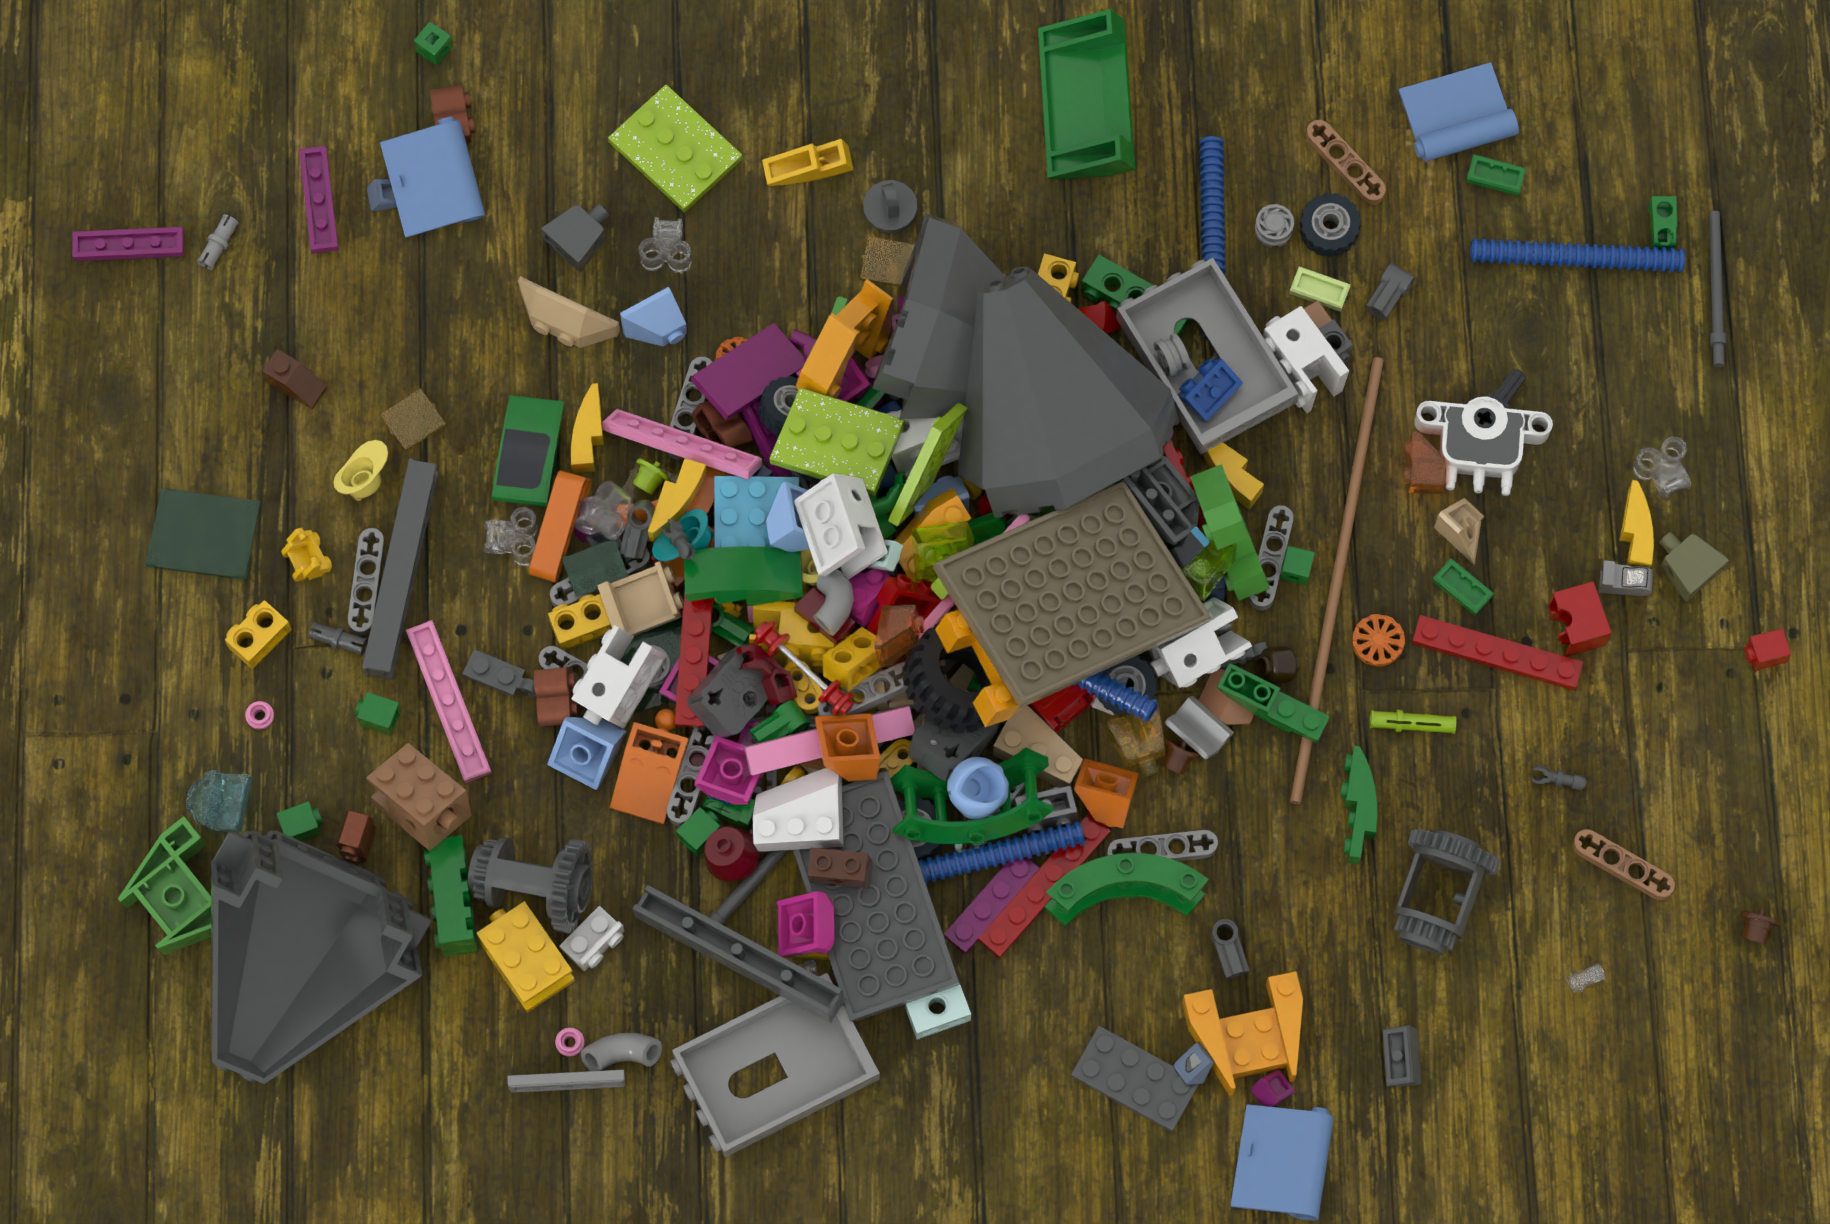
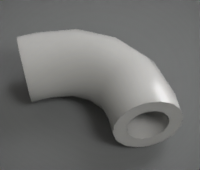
M837 569L827 576H818L817 588L826 596V599L821 608L813 615L818 625L832 636L840 630L848 619L854 603L852 584Z
M618 1033L602 1037L586 1046L581 1051V1058L584 1065L590 1071H603L612 1064L623 1061H633L645 1066H652L661 1056L662 1044L658 1039L640 1033Z

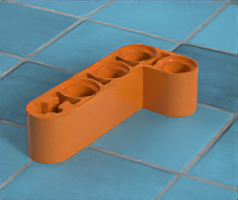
M562 470L558 472L530 563L529 575L555 583L558 581L581 503H585L591 488L592 480L590 478Z

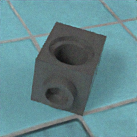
M1333 319L1319 328L1328 343H1336L1339 346V349L1334 351L1342 362L1346 363L1351 358L1353 344Z

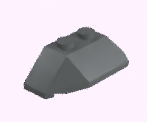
M1162 455L1159 460L1115 482L1117 484L1125 481L1162 541L1175 545L1184 539L1195 526L1197 527L1200 505L1197 494L1166 456Z

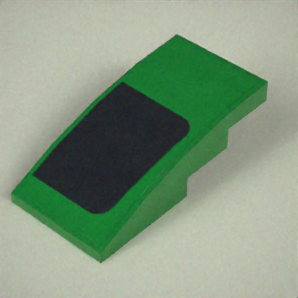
M509 396L495 471L492 500L539 506L548 505L556 467L560 428L565 409L564 401Z

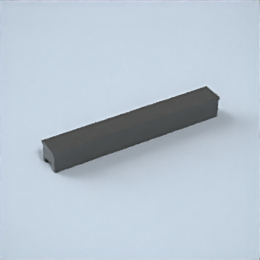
M409 458L362 666L365 677L373 676L393 680L439 474L436 471L437 465L433 463L416 461L412 458Z
M649 885L646 886L644 889L645 893L639 903L635 904L632 908L635 918L832 1023L846 1000L841 988Z

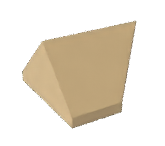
M1463 498L1439 513L1434 528L1475 565L1481 520L1485 516Z

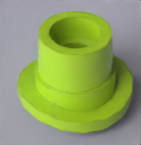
M642 459L636 461L641 466L632 483L647 493L653 495L663 480H671L670 476L659 468V462L656 461L652 465Z

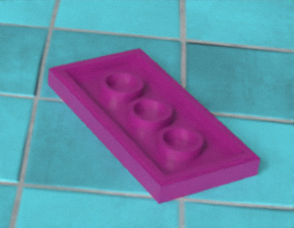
M773 323L695 373L691 381L724 419L728 420L760 399L765 387L769 386L772 380L775 381L779 377L786 378L797 375L796 372L803 368L807 359Z

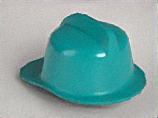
M702 509L688 511L678 520L682 524L683 532L688 537V543L692 544L694 550L706 549L714 536L713 531L708 526L707 514ZM661 533L653 544L652 553L654 558L664 562L676 559L680 556L678 549L674 548L669 537Z

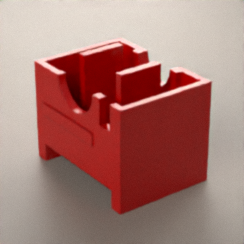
M1594 582L1554 592L1548 604L1551 613L1549 618L1550 620L1553 619V621H1561L1567 626L1565 631L1557 636V641H1560L1562 645L1570 643L1568 649L1564 650L1565 656L1606 646L1612 632Z
M1071 685L1028 706L1057 734L1092 706L1096 697L1095 693L1089 694L1088 689H1080V685Z

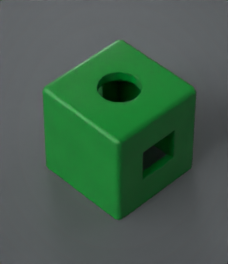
M429 22L414 40L416 52L436 66L453 48L451 35L432 22Z
M1287 546L1280 579L1307 586L1315 552Z

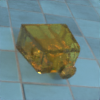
M1158 706L1153 717L1146 723L1142 721L1141 717L1135 718L1134 713L1107 721V735L1125 767L1131 768L1139 765L1143 778H1150L1159 774L1156 760L1165 756V743Z

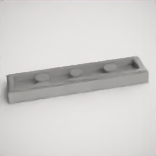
M624 1070L508 1076V1087L511 1093L626 1086Z

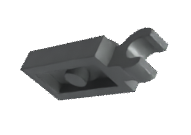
M475 649L473 650L462 673L464 678L515 698L518 691L536 698L534 680L524 678L526 675L524 669Z

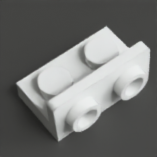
M598 906L565 939L559 948L585 972L589 967L594 968L601 962L604 957L602 953L609 946L614 948L620 943L624 937L622 934L624 932L623 924L619 921L616 922L603 908Z

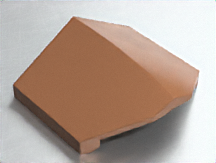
M1218 669L1211 673L1198 701L1225 725H1250L1254 714L1217 689L1226 670Z

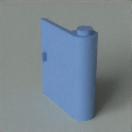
M1491 62L1398 90L1416 141L1414 142L1416 156L1418 158L1422 157L1424 162L1519 134L1516 116L1512 109H1507Z
M453 116L438 120L439 125L380 142L406 238L454 223L474 221L486 216L461 121L454 120Z
M1247 1104L1231 1207L1288 1213L1297 1219L1318 1220L1334 1116L1329 1114V1110L1313 1107L1312 1111Z

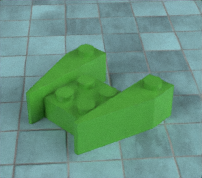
M1222 464L1190 476L1207 524L1202 525L1208 541L1214 540L1228 575L1224 576L1228 591H1235L1238 601L1270 589Z
M184 816L160 835L118 898L126 908L140 900L164 930L167 936L155 945L163 955L211 937V895L185 864L186 861L207 846V844Z

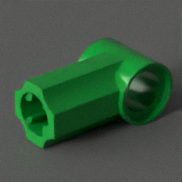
M713 602V612H717L720 618L717 622L712 623L711 633L718 635L735 647L747 645L749 636L754 633V629L730 613L724 612L719 604Z
M793 699L783 703L774 711V715L752 728L750 735L755 744L803 732L810 725V721Z

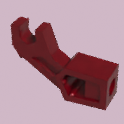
M751 643L736 648L737 654L746 653L749 656V661L741 664L742 669L758 670L764 675L761 682L771 706L798 698L791 671H786L762 649V646ZM774 677L778 678L781 688L778 689L776 679Z

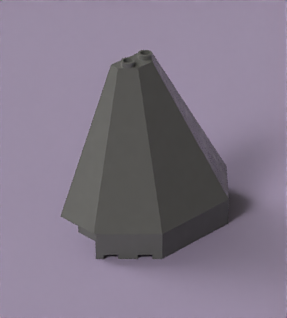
M927 213L924 215L919 236L908 259L900 287L907 289L901 314L879 364L873 389L904 399L899 420L943 417L957 403L965 406L978 291L986 287L990 281L1006 277L957 223Z
M1027 266L1015 268L1011 271L1010 275L1002 279L992 280L986 287L978 291L965 403L968 410L963 420L957 474L979 488L985 489L995 518L1003 517L1013 510H1017L1019 515L1040 512L1043 506L1054 505L1055 510L1066 509L1162 457L1164 453L1162 447L1169 443L1174 433L1172 427L1180 422L1171 389L1031 268Z
M234 831L228 832L216 856L211 860L212 1063L221 1070H232L239 1073L250 1082L267 1083L423 976L419 953L416 948L432 920L427 915L413 911L414 905L402 894L387 890L384 887L386 881L379 875L279 831H269L267 835H263L260 831H245L242 836Z

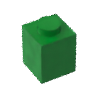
M369 692L366 693L364 700H359L355 710L360 726L392 736L401 713L399 702Z
M309 801L276 813L285 835L301 842L321 835L318 826L323 824L318 808L312 810Z
M699 807L676 830L677 839L698 857L705 850L708 837L714 831L721 828L719 825L721 821L710 810L705 812Z

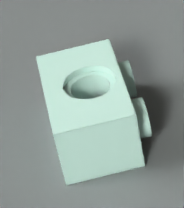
M961 985L905 1004L916 1039L971 1021V1012ZM933 1003H941L945 1010L941 1014H934L929 1010V1007Z

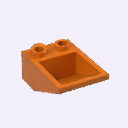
M670 709L660 710L656 714L655 724L658 729L636 722L633 723L610 809L662 825L665 824L667 806L689 743L688 738L669 733V731L676 727L675 712ZM648 742L650 748L648 750L642 749L640 747L641 743ZM675 750L677 756L671 758L667 755L668 751Z

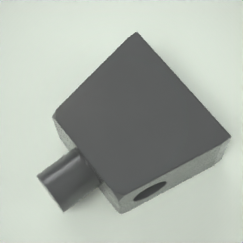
M599 204L589 213L579 205H575L541 228L543 239L576 270L581 272L606 239L605 229L600 224L609 217V214Z

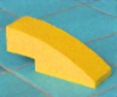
M842 139L817 147L812 143L762 160L768 186L803 183L854 170L849 146Z
M598 383L591 385L577 413L571 442V467L573 474L595 472L593 446L604 445Z
M1221 443L1203 453L1210 469L1222 464L1235 499L1250 510L1262 494L1264 484L1245 471L1248 460L1225 443Z
M684 459L677 482L672 483L665 480L648 529L650 541L655 542L657 537L663 533V528L667 529L671 526L668 519L678 521L691 506L706 477V464Z
M1632 480L1628 489L1619 541L1630 543L1627 565L1650 568L1654 550L1651 514L1639 482Z

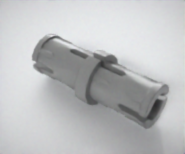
M224 214L214 233L208 236V244L197 259L198 264L206 268V265H208L207 269L213 270L222 251L227 250L229 246L227 242L239 224L233 217L230 216L228 220L229 216Z

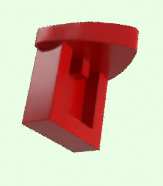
M1105 301L1099 302L1097 305L1077 308L1106 334L1113 333L1121 327L1116 319L1117 314Z

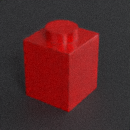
M1783 629L1750 636L1746 647H1744L1746 660L1748 663H1752L1754 671L1787 663L1791 656Z

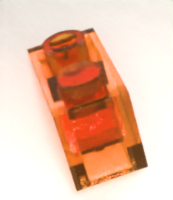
M1412 431L1410 440H1405L1404 457H1409V467L1405 466L1404 483H1409V493L1442 494L1445 486V458L1418 431Z

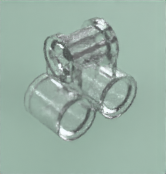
M659 217L654 218L653 238L643 240L639 246L640 263L646 270H658L663 266L664 262H668L669 268L677 273L685 272L691 267L690 246L685 241H682L683 219L678 218L677 221L660 220ZM649 251H655L658 253V255L654 258H649L645 256V254ZM676 253H683L684 255H686L681 260H676L673 258V255H675Z
M1669 437L1663 442L1659 452L1654 448H1644L1638 453L1634 462L1633 470L1635 475L1642 480L1653 478L1656 488L1663 499L1669 498L1671 493L1682 488L1685 490L1691 488L1689 476L1681 465L1687 451L1686 443L1679 437ZM1674 449L1679 456L1671 457L1667 454L1666 450ZM1649 460L1653 463L1654 467L1647 468L1643 466L1641 461Z
M604 482L598 488L595 496L582 499L580 504L582 508L581 514L574 524L576 529L585 534L600 532L609 540L616 539L625 528L626 523L621 516L630 509L632 497L614 482Z
M526 507L516 509L511 515V521L489 520L484 522V529L486 530V544L483 546L484 552L490 554L512 553L513 560L518 565H530L536 546L532 537L535 536L538 529L535 514L531 509ZM523 519L531 521L528 527L521 528L517 526L518 522ZM521 546H529L531 548L527 554H519L517 552Z

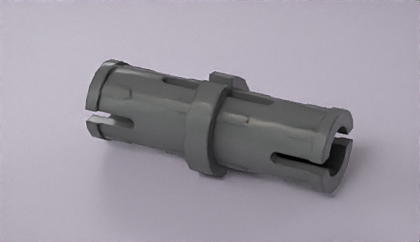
M316 621L311 626V628L321 633L310 630L309 639L330 644L333 649L339 650L342 648L357 653L360 656L366 651V649L355 644L367 647V638L346 633V630L338 627L334 629Z

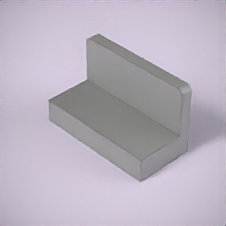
M1193 695L1187 698L1176 714L1165 721L1169 728L1204 759L1219 753L1234 734L1228 726Z

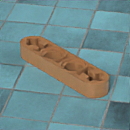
M1323 120L1311 122L1307 128L1306 140L1366 204L1377 205L1381 203L1386 192L1384 182L1327 122ZM1314 130L1318 132L1323 130V138L1319 135L1314 137ZM1333 147H1339L1344 151V156L1339 159L1333 158L1329 154V150ZM1352 166H1356L1362 170L1363 174L1358 178H1353L1349 176L1347 170ZM1368 186L1371 189L1378 188L1377 196L1374 193L1368 194Z
M1584 829L1576 834L1572 844L1575 853L1653 899L1665 900L1673 893L1675 881L1668 873L1592 830ZM1586 837L1590 838V845L1598 849L1599 844L1603 845L1598 857L1594 856L1596 852L1594 848L1588 846L1586 850L1581 847L1582 842L1579 839L1585 840ZM1606 851L1616 852L1619 856L1618 863L1614 865L1607 864L1603 859V854ZM1632 865L1640 866L1644 871V876L1640 879L1632 878L1628 873L1629 867ZM1649 873H1652L1654 875L1651 880L1656 883H1660L1661 880L1665 881V888L1668 891L1663 889L1660 893L1656 890L1657 885L1650 881L1648 886L1643 883L1647 880Z

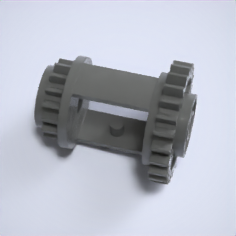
M1414 829L1410 834L1408 845L1416 849L1394 912V915L1398 918L1394 931L1399 933L1398 940L1430 953L1444 955L1445 950H1453L1456 939H1462L1484 874L1496 875L1500 859L1489 852L1482 851L1483 849H1481L1482 846L1457 834L1442 830H1435V833L1428 830ZM1424 861L1443 869L1472 877L1466 895L1458 892L1455 895L1454 903L1461 905L1455 925L1438 917L1408 908Z
M501 837L498 841L488 839V841H484V845L479 844L472 855L468 872V888L470 892L475 893L474 898L485 901L488 907L496 909L500 908L504 903L509 890L546 897L547 915L552 919L551 925H553V930L570 934V932H574V928H577L578 921H581V913L585 911L590 898L593 882L592 848H589L590 843L586 841L570 840L569 844H566V847L558 853L553 867L515 860V846L511 838Z

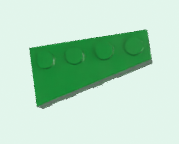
M462 835L446 837L431 851L428 849L424 850L426 867L431 866L432 876L427 877L429 893L434 894L435 904H431L433 922L437 921L438 932H434L436 949L442 950L444 957L478 952L472 898L468 888L465 843Z

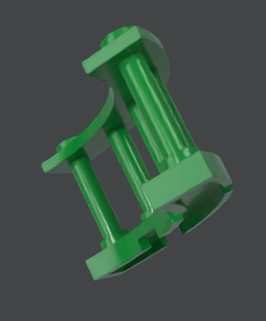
M1025 747L1018 754L999 763L998 765L1003 768L1009 783L1008 798L1000 807V814L978 820L969 819V821L948 822L946 800H950L947 790V781L939 779L930 771L904 765L890 778L894 791L904 794L906 817L893 828V833L908 840L928 843L980 844L983 841L1008 836L1038 823L1054 811L1052 805L1038 800L1036 776L1049 766L1048 757ZM1025 782L1027 800L1011 809L1010 790ZM916 797L934 800L936 820L917 816Z
M1145 853L1108 855L1082 864L1059 879L1046 892L1052 899L1044 906V910L1067 927L1081 913L1102 901L1143 897L1167 905L1187 918L1205 897V893L1201 889L1209 879L1193 868L1167 857Z

